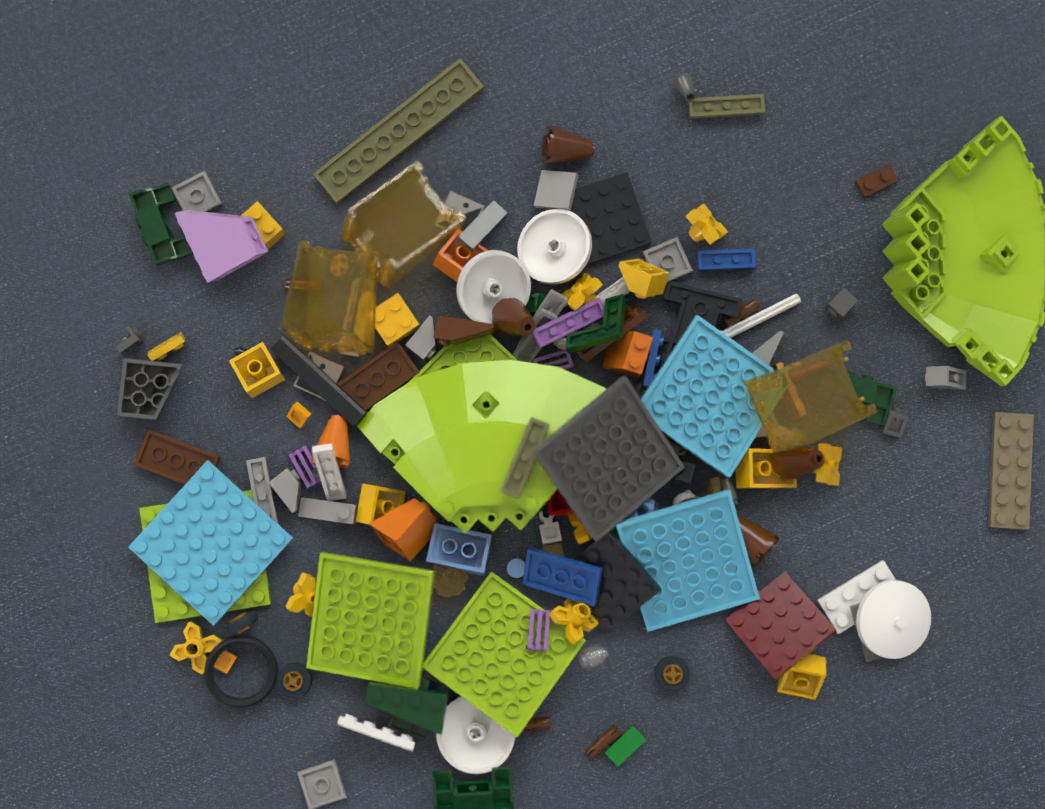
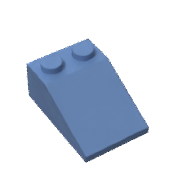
M434 523L426 562L485 576L492 535L471 530L465 533L460 528Z

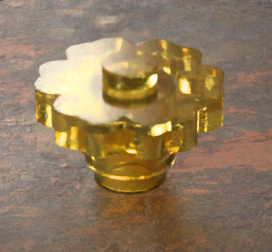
M436 564L431 567V570L435 571L433 588H436L437 595L449 598L451 595L458 596L465 590L464 583L469 579L467 572Z

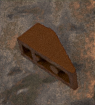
M438 315L433 338L441 346L457 345L494 334L497 329L494 324Z

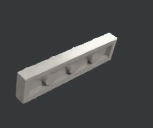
M266 457L246 460L253 501L279 524L272 486L268 483L271 480Z

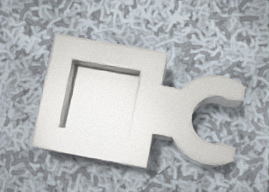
M540 511L539 518L544 523L539 525L542 544L548 545L562 542L558 522L552 523L554 516L545 518L542 511Z

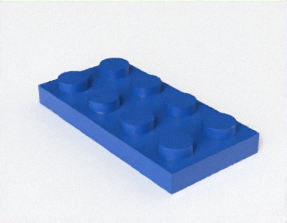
M529 547L527 549L522 584L595 606L598 600L603 568Z

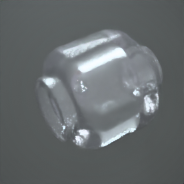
M598 643L583 647L578 655L581 667L590 672L606 665V658H608L606 648L601 647Z

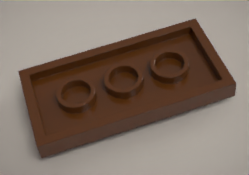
M634 304L625 306L623 335L648 318L646 312ZM613 342L574 353L587 362Z
M397 341L337 384L367 411L419 373V370Z
M148 429L134 465L186 484L207 460L217 467L221 456Z

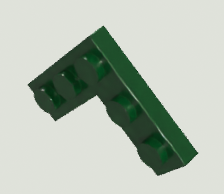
M620 294L605 299L603 325L568 334L565 347L567 352L573 353L621 340L626 305L625 296Z

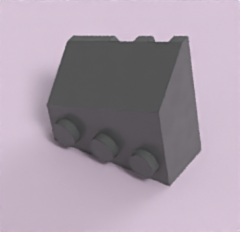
M124 358L117 416L129 419L157 420L183 364Z

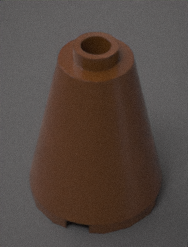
M548 125L546 127L549 131L548 134H544L542 142V155L546 159L542 160L544 164L587 160L594 155L595 145L592 144V140Z
M504 298L494 306L491 321L501 334L528 336L534 332L535 321L524 303L519 299Z
M785 442L777 446L778 448L773 452L771 460L773 471L781 477L780 479L792 481L820 469L824 464V455L820 450Z
M737 515L749 561L756 567L771 551L772 545L777 544L780 537Z

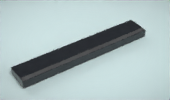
M282 335L271 348L282 361L352 426H356L366 415L367 411L285 335Z

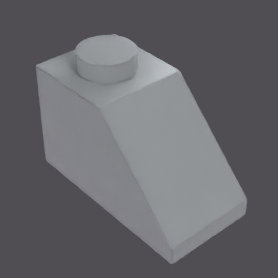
M430 315L406 344V347L423 361H426L427 358L430 360L435 355V348L437 347L436 340L433 338L435 332L434 320Z
M950 366L926 368V386L966 390V370Z
M286 468L268 483L290 511L296 513L299 509L302 485L299 479L301 477L294 469L291 471L289 468Z

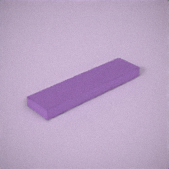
M597 298L579 307L576 311L572 310L535 328L532 335L538 348H542L603 318L604 306L600 298Z

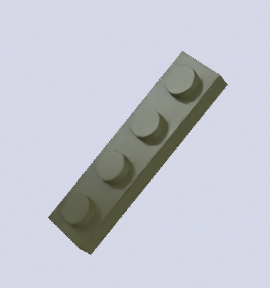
M764 94L695 98L693 101H688L689 119L765 114Z
M533 417L530 418L500 490L501 492L520 499L536 461V457L531 451L544 441L550 424Z

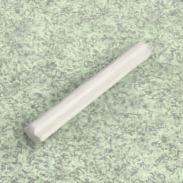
M794 294L721 332L732 338L801 303V299L798 294Z

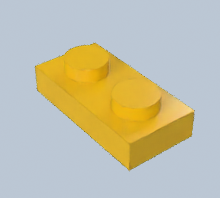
M182 332L176 334L148 351L147 356L151 361L155 359L157 361L162 360L170 350L176 351L184 346V335Z

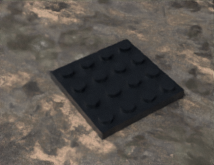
M628 172L575 189L571 212L585 222L592 237V251L586 266L652 244Z
M612 530L597 542L592 543L573 559L603 568L597 604L595 606H587L590 608L591 614L599 622L598 626L605 634L662 590Z

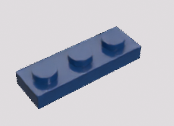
M755 248L698 251V271L755 269Z
M654 329L652 332L653 339L649 349L643 389H648L657 375L654 373L655 366H659L660 355H657L658 347L662 348L664 336H661V330Z

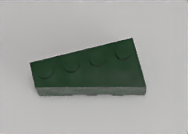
M370 681L368 683L365 703L442 735L449 692L423 688L414 689Z

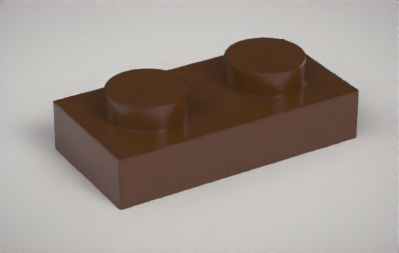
M888 164L856 180L855 184L864 199L896 183L898 178L891 165Z

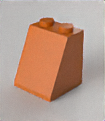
M628 331L622 336L621 340H617L608 346L602 368L639 379L653 337L635 331Z
M412 499L374 520L370 525L385 546L411 562L431 539L434 523L438 524V518L430 512L431 507L426 502Z

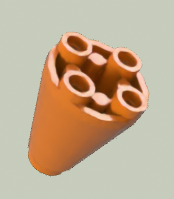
M332 415L316 446L332 444L340 470V467L348 468L350 465L348 424L343 416ZM312 453V462H311V463L314 464V465H316L315 460H314V456H313V453Z

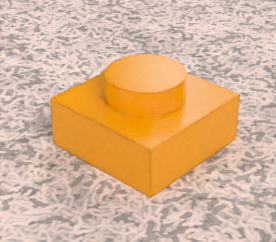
M296 402L286 417L301 429L308 421L311 413L299 402Z
M227 650L223 651L217 658L214 668L227 674L237 655Z

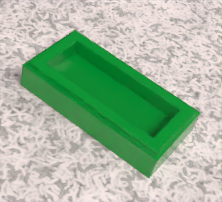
M632 725L604 752L618 767L646 739Z

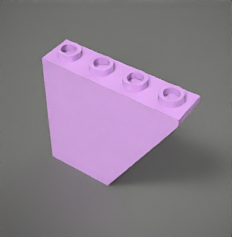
M193 210L175 213L178 224L184 232L186 241L190 245L194 258L198 262L207 283L218 281L268 253L252 217Z

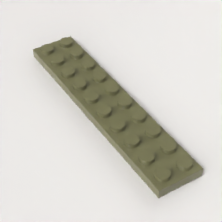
M461 58L324 164L313 175L336 204H338L481 92L484 86Z

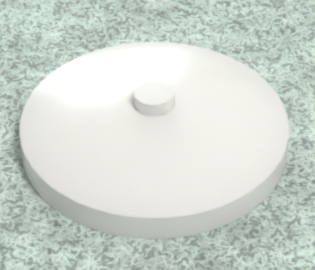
M564 209L546 210L533 217L522 230L517 247L518 258L525 265L529 275L541 283L560 284L567 282L584 269L592 251L591 233L585 222L573 212Z
M500 250L482 252L473 257L464 266L459 275L456 289L458 303L464 314L472 321L492 324V310L501 299L517 298L526 306L531 290L529 273L525 265L510 253Z
M899 580L881 582L871 588L860 602L856 617L857 631L861 641L871 652L888 659L906 657L923 644L929 633L931 625L929 603L924 594L909 583Z
M461 696L453 700L446 707L442 735L436 733L437 743L444 758L458 770L472 774L489 772L492 768L500 766L511 753L515 741V736Z

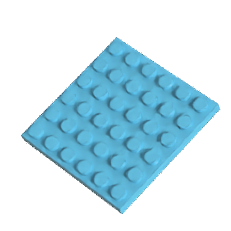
M695 315L641 400L662 433L727 478H730L791 381L703 318Z
M207 460L128 548L214 626L294 537L215 465Z
M729 489L626 519L616 525L621 542L662 588L659 593L640 607L648 632L760 599Z

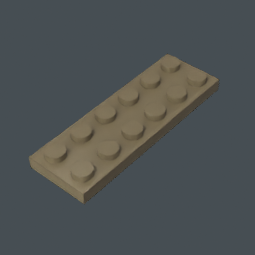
M993 412L988 527L1029 530L1033 414Z

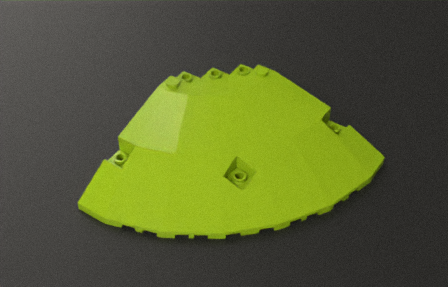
M1002 116L996 118L964 145L963 149L954 158L944 162L908 195L882 224L894 238L882 251L894 265L882 277L893 290L891 292L892 296L946 347L957 346L967 358L966 361L1001 387L1006 386L1023 368L1030 354L1028 351L1032 343H1035L1037 339L1036 334L1045 321V204H1043L1041 195L1044 191L1041 180H1037L1032 170L1034 168L1033 163H1029L1024 153L1026 149L1021 138Z
M512 359L461 363L416 377L376 403L357 427L380 453H383L395 464L393 468L435 510L448 521H452L463 532L467 533L478 520L494 532L505 518L522 530L557 489L536 459L520 499L500 491L530 418L533 417L550 424L545 436L546 439L607 388L558 366ZM484 401H488L490 403L489 408L484 407ZM393 449L398 450L397 456L392 453Z

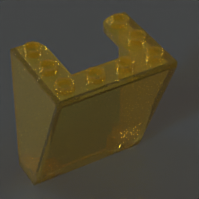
M416 161L347 209L340 232L343 240L346 243H350L354 253L365 261L366 267L377 275L380 284L386 286L388 290L450 238L458 228L460 229L467 219L461 211L454 214L455 209H449L427 184V176L423 178L422 174L419 173L424 169L419 161Z
M299 241L280 328L305 350L319 348V350L325 352L337 350L340 353H348V351H352L359 355L373 353L378 253L371 245H362V248H356V251L324 249L320 245H317V248H310L309 241Z
M849 340L831 345L745 381L747 391L751 396L754 408L760 418L762 428L766 433L773 453L809 445L877 413L874 403L866 406L861 402L865 400V397H857L844 362L848 361L849 358L848 356L843 357L845 351L852 349Z

